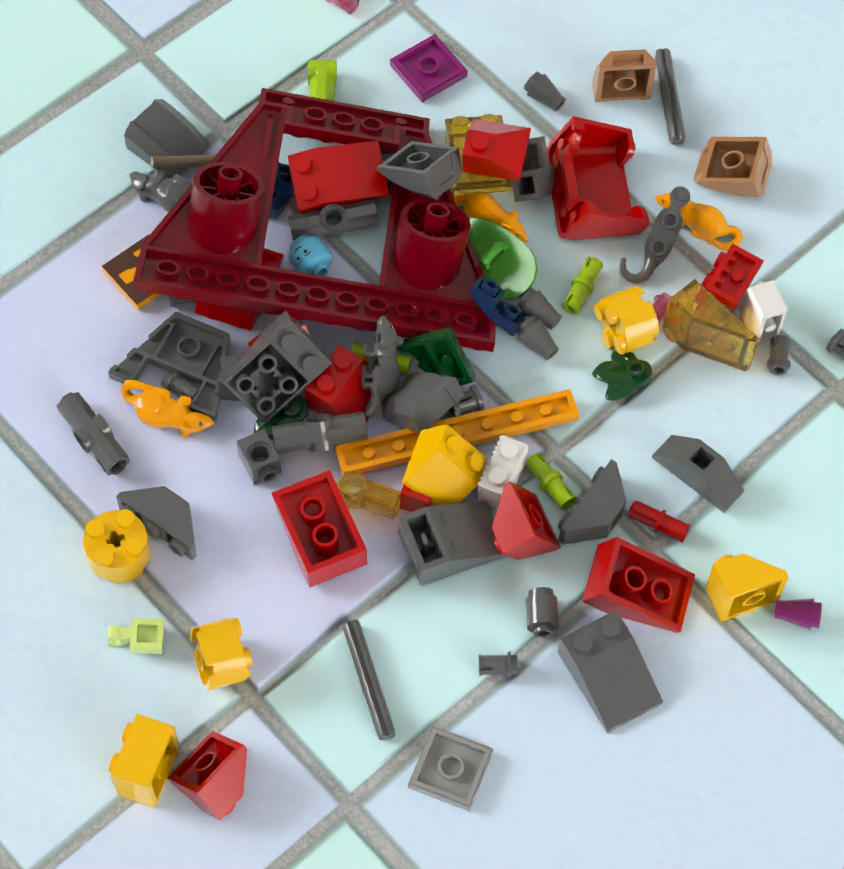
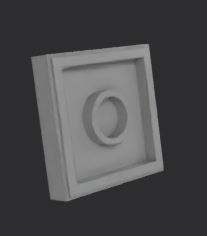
M432 726L408 783V788L470 812L492 757L493 748Z

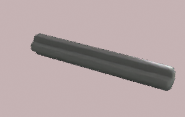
M659 48L656 50L655 60L669 142L672 145L683 144L685 132L671 51L668 48Z
M356 619L347 621L343 624V631L378 739H390L395 736V729L360 622Z

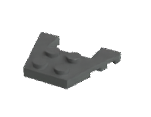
M175 312L148 335V340L140 347H134L126 354L127 358L118 366L115 364L108 371L110 379L123 384L126 380L138 381L148 363L167 371L175 372L177 370L180 372L181 377L201 384L189 405L190 411L207 415L215 422L220 402L218 381L223 355L227 356L230 335L223 330Z

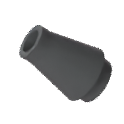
M537 71L524 85V90L528 92L527 96L548 106L555 112L566 101V98L561 95L546 74L542 75Z
M530 288L517 304V307L522 310V314L529 318L535 316L537 320L541 319L550 330L562 318L540 290L535 291L533 288Z
M535 316L528 318L516 330L520 335L519 340L540 354L546 361L559 351L542 320H537Z

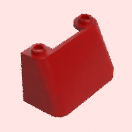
M573 116L548 144L549 164L554 163V186L551 194L557 231L561 238L584 240L639 235L649 226V216L643 206L636 205L631 208L624 165L633 157L636 149L632 129Z

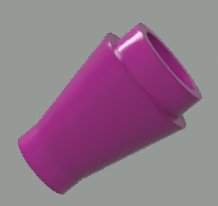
M815 598L776 600L774 618L811 630V627L819 628L822 603L815 602Z

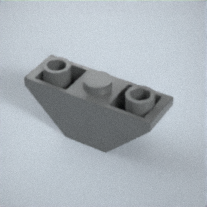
M671 435L652 455L655 461L723 513L744 493L742 485L725 458L700 439Z
M613 459L610 460L605 468L602 466L598 468L592 478L593 485L588 491L583 489L575 501L577 507L571 514L566 512L558 524L560 529L559 542L563 545L607 538L623 516L626 497L617 462Z
M165 486L124 491L116 496L119 510L127 509L132 511L142 521L149 536L156 540L161 538L167 542L168 547L178 556L186 555L191 560L197 556L189 502Z

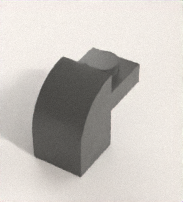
M545 136L529 138L520 182L511 180L515 202L541 199L550 195L553 190L554 163L549 164Z

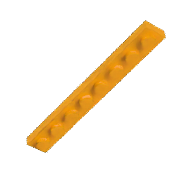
M568 389L440 420L432 428L447 424L472 446L497 441L499 436L502 435L513 437L579 420V412L571 390ZM403 429L366 440L335 446V453L342 477H351L408 463L420 434L409 429Z

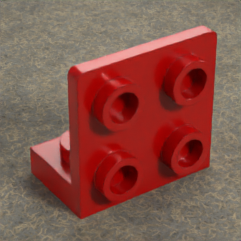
M733 243L727 253L721 251L713 264L714 268L711 273H707L700 285V290L693 301L697 305L693 315L699 318L710 298L735 310L764 260Z

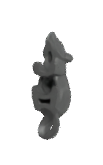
M162 168L156 169V177H148L146 174L137 171L129 174L132 185L142 202L150 198L157 201L168 212L192 184V181L178 174H175L173 178H169L168 173Z
M384 315L377 322L375 345L373 347L370 343H364L363 345L364 355L370 357L368 365L361 367L362 388L369 390L371 394L365 407V415L368 417L376 416L380 403L397 390L401 380V372L396 355L397 346H401L404 340L397 335L394 326Z

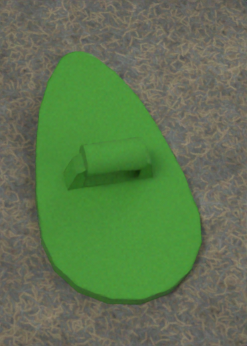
M469 218L471 223L469 238L485 279L495 281L500 288L506 291L502 299L513 300L522 297L534 284L538 271L537 259L532 250L520 238L498 224L482 218Z

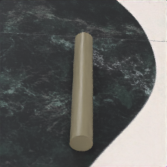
M215 155L151 156V167H202L209 164Z

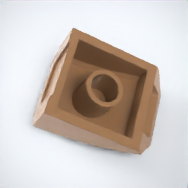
M645 49L608 52L597 65L594 72L592 86L595 102L650 99L656 70V60Z
M711 137L701 152L693 180L700 186L723 193L750 197L765 195L766 183L770 168H772V150L767 137Z

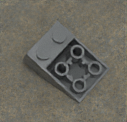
M285 311L260 334L223 380V384L265 425L332 362L326 351Z
M486 500L428 506L398 516V533L420 586L506 557V555H502L497 550L494 544L496 536L491 528L494 518Z

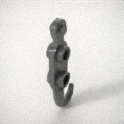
M679 186L674 188L669 196L670 206L658 214L645 243L642 271L638 274L630 273L626 268V258H621L619 265L620 273L628 282L635 284L645 282L670 254L683 223L680 210L690 201V192L685 187Z

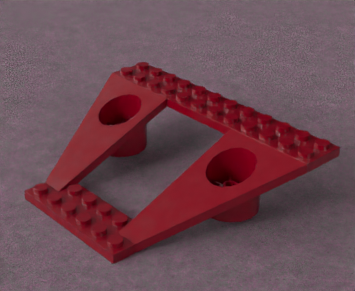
M262 88L259 104L210 163L197 169L191 186L142 243L133 279L132 290L142 291L147 294L171 296L177 299L229 306L236 309L263 312L269 315H281L287 311L293 318L298 320H309L327 325H338L376 332L379 318L384 315L394 326L398 336L410 338L451 327L461 347L493 352L495 346L496 323L482 311L470 293L472 286L480 276L485 278L469 238L471 223L469 217L457 207L450 188L441 194L438 200L414 194L394 182L392 183L379 286L261 265L283 134H289L296 138L317 139L324 143L353 144L378 141L381 153L395 154L411 141L433 144L429 136L430 118Z

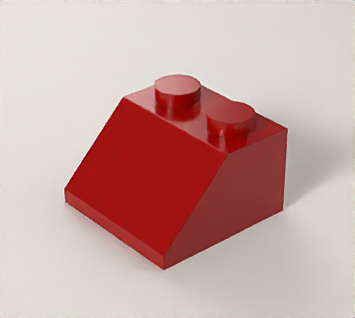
M338 344L329 356L332 363L305 388L306 403L308 408L314 412L329 414L331 417L362 411L365 415V407L371 394L369 390L362 388L361 367L368 365L364 358ZM365 415V421L367 422L370 417Z

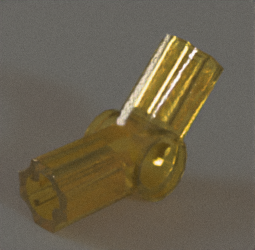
M347 472L340 481L336 482L347 508H364L393 519L401 507V491L368 480L361 472ZM352 487L362 488L358 493L348 492Z

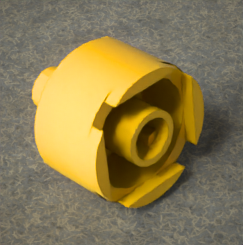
M630 287L606 296L599 303L594 304L595 315L601 321L604 332H602L604 345L608 349L613 347L621 355L655 343L658 340L654 338V335L659 333L656 313L650 301L646 303L643 301L640 295L645 294V292L640 287Z
M127 509L108 511L98 515L86 524L83 545L94 574L109 580V582L119 584L132 581L143 573L151 557V548L144 524L132 511Z
M237 617L232 619L225 618L190 628L191 643L197 641L198 644L196 652H193L195 664L203 685H207V691L242 682L250 677L248 666H252V658L249 648L247 646L242 648L239 638L242 636V628Z

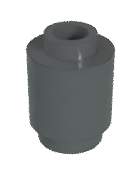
M537 587L529 590L528 597L525 599L527 630L534 633L537 637L551 636L554 631L559 629L557 597L554 595L553 589L548 587Z

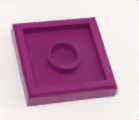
M436 34L390 59V66L421 102L461 81L468 74V70Z

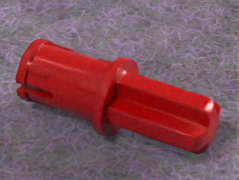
M634 501L628 512L630 518L654 528L653 532L660 531L679 540L681 543L684 542L691 527V524L684 523L667 515L666 510L663 509L661 512L639 501Z

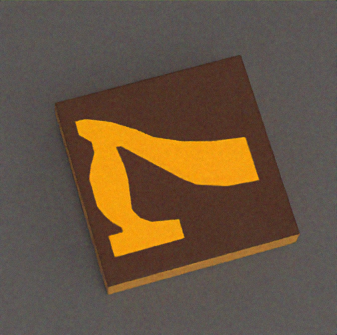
M149 234L102 265V271L137 310L160 296L159 294H147L142 291L132 290L141 246Z

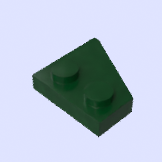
M451 327L403 339L404 343L401 346H397L402 354L407 351L419 361L417 366L424 372L456 377L460 386L474 382L476 375Z

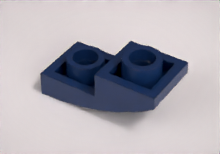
M279 162L269 215L270 218L275 220L280 217L295 192L289 165Z
M480 276L470 290L471 295L482 311L496 325L513 336L526 316L516 306L501 301L506 291L500 288L498 283Z

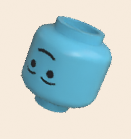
M303 235L294 240L290 245L289 262L296 271L325 276L328 273L332 262V254L317 236Z

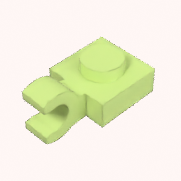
M132 618L131 627L110 625L108 626V645L124 646L130 644V653L162 654L165 621L164 619Z

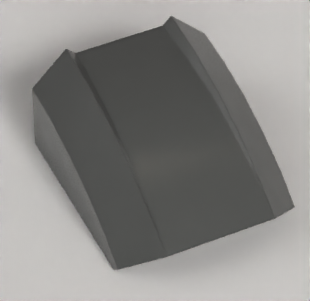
M154 99L149 107L133 121H130L124 134L126 148L150 166L151 156L201 155L207 150L209 143L191 122L163 99ZM187 167L162 169L168 173L169 178H172L175 174L183 172Z
M411 141L379 165L376 170L398 186L414 194L438 200L441 194L454 184H458L462 172V164L458 147Z
M415 372L405 377L400 382L397 390L382 401V417L387 421L420 434L421 430L432 428L465 394L456 377L439 373Z

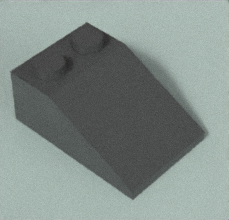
M617 610L560 638L558 654L607 733L663 704L661 695L640 650Z

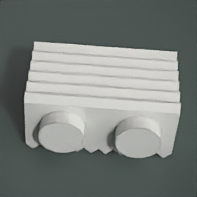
M773 280L765 283L759 281L752 284L747 289V295L744 298L745 301L743 302L739 318L754 347L769 343L772 337L776 338V335L780 334L788 306L785 305L786 301H783V296L780 295L781 291H778V286H775L776 282Z
M505 435L499 436L497 446L492 451V456H490L482 477H480V482H478L477 501L486 500L489 507L498 509L505 485L509 482L517 484L523 471L529 446L526 443Z

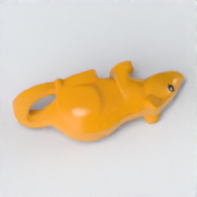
M455 190L452 192L456 205L463 206L464 212L469 218H482L492 221L520 238L523 242L528 241L523 225L518 220L517 211H512L509 214L502 209L492 196L483 191L468 192L465 190Z
M670 193L655 196L657 203L664 209L668 208L671 204ZM691 200L681 208L680 213L683 218L681 228L687 225L692 230L691 235L693 237L708 241L709 245L713 244L718 249L725 251L729 250L732 243L737 246L740 245L743 238L741 230L735 226L727 225L724 215L717 208L702 203H695ZM729 234L733 236V240L728 243L716 240L719 236Z
M126 380L121 387L122 397L126 402L134 405L139 419L147 426L181 430V435L186 438L190 433L201 432L214 425V421L209 416L190 411L188 406L192 401L190 397L180 396L178 401H175L169 397L171 394L169 390L154 387L137 380ZM130 389L143 390V393L135 395Z

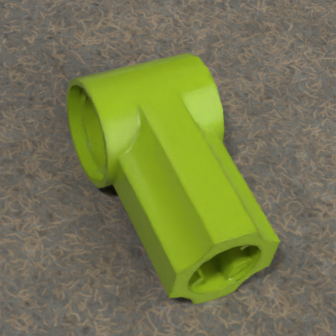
M308 60L309 97L334 101V85L337 84V61Z

